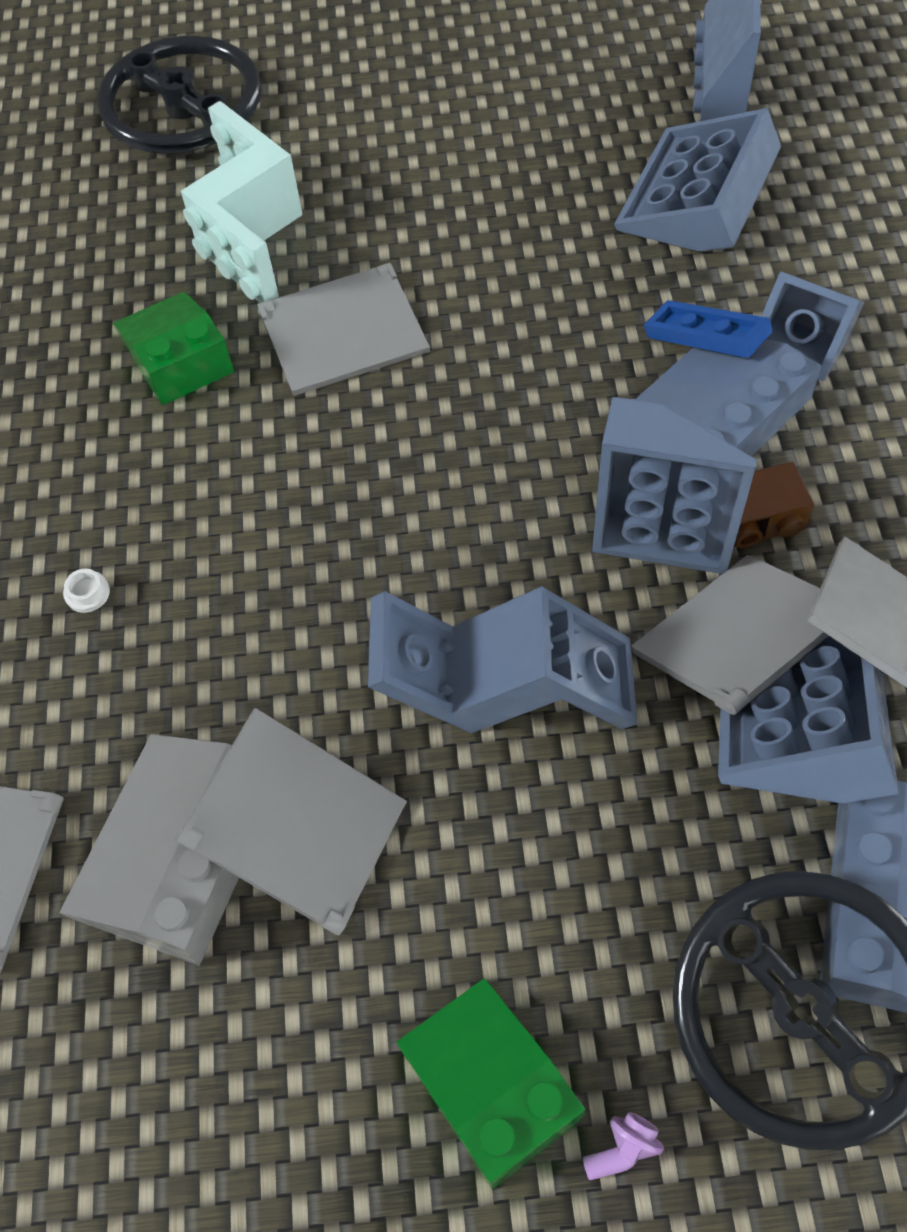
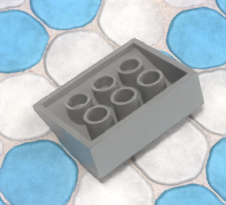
M151 734L59 913L65 917L200 966L239 877L175 840L178 836V830L183 827L232 745Z

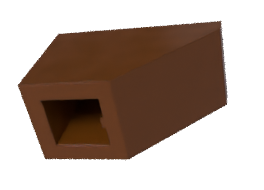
M794 461L754 472L734 547L747 548L761 540L777 536L791 537L806 529L815 504Z

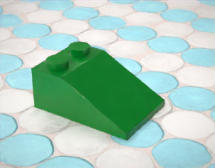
M184 291L113 322L116 331L161 406L234 373L224 337L208 313Z
M485 978L396 1042L491 1190L583 1119L586 1110L549 1057Z

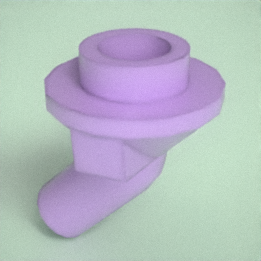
M628 1112L625 1119L614 1116L610 1124L617 1148L584 1156L583 1162L589 1180L624 1172L632 1168L638 1160L662 1154L664 1146L656 1138L659 1129L645 1118L632 1112Z

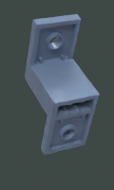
M542 586L454 626L386 591L371 597L368 688L470 733L562 699L620 729L638 724L630 638Z

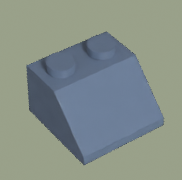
M780 271L761 317L770 318L773 331L766 340L787 343L822 365L818 379L825 381L847 343L865 302Z

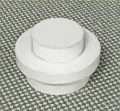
M79 569L71 573L65 581L63 596L68 606L72 610L81 613L92 612L100 608L107 601L110 594V587L106 578L91 569Z

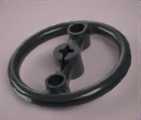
M205 36L165 38L138 47L126 54L110 68L100 84L97 94V107L107 130L119 141L132 148L160 154L191 152L217 143L210 130L212 122L208 108L219 101L227 106L226 100L219 94L204 96L198 92L192 72L189 69L176 66L164 71L158 67L157 60L171 56L198 54L219 58L232 64L243 75L245 88L238 104L229 108L246 121L254 114L260 102L261 82L259 72L255 63L245 52L226 41ZM134 80L135 86L139 91H156L162 95L167 114L170 117L187 119L196 116L202 120L203 128L178 134H155L135 129L127 125L116 114L114 109L116 94L125 81Z
M796 871L779 872L751 879L728 891L705 911L687 937L676 966L672 996L674 1022L681 1049L694 1076L709 1097L731 1118L753 1133L778 1144L805 1150H839L860 1146L886 1135L907 1120V1071L902 1073L896 1070L887 1056L881 1052L869 1050L837 1016V999L830 986L815 977H801L770 944L768 931L764 925L752 917L751 910L763 902L782 897L797 896L821 898L844 905L866 917L883 931L899 950L907 964L906 918L880 896L856 883L832 875ZM740 925H746L752 929L757 938L756 950L749 957L742 956L736 952L732 944L733 932ZM713 946H718L723 956L730 962L743 964L772 995L774 1019L783 1031L799 1039L811 1038L844 1074L843 1078L846 1089L853 1098L863 1104L864 1110L862 1113L850 1118L830 1122L804 1121L785 1117L764 1108L746 1096L727 1077L716 1062L706 1041L699 1011L700 977L706 957ZM772 970L784 982V984L774 975ZM795 994L800 998L811 994L816 999L817 1003L812 1010L817 1020L810 1015L800 1019L794 1011L799 1005L794 997ZM827 1029L840 1042V1044L826 1031ZM861 1061H870L879 1065L886 1074V1088L880 1092H870L862 1088L855 1078L856 1064Z

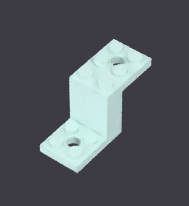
M219 101L210 106L208 110L212 122L210 130L220 152L218 157L220 166L181 190L185 205L183 214L192 228L194 234L192 244L199 256L204 260L210 259L226 279L232 278L237 282L249 299H256L262 303L279 298L267 244L264 240L303 215L292 159L288 152Z

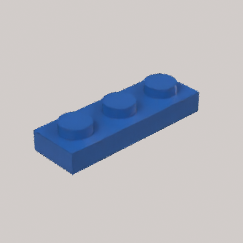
M667 300L644 324L648 338L749 358L773 332L770 318L670 300Z

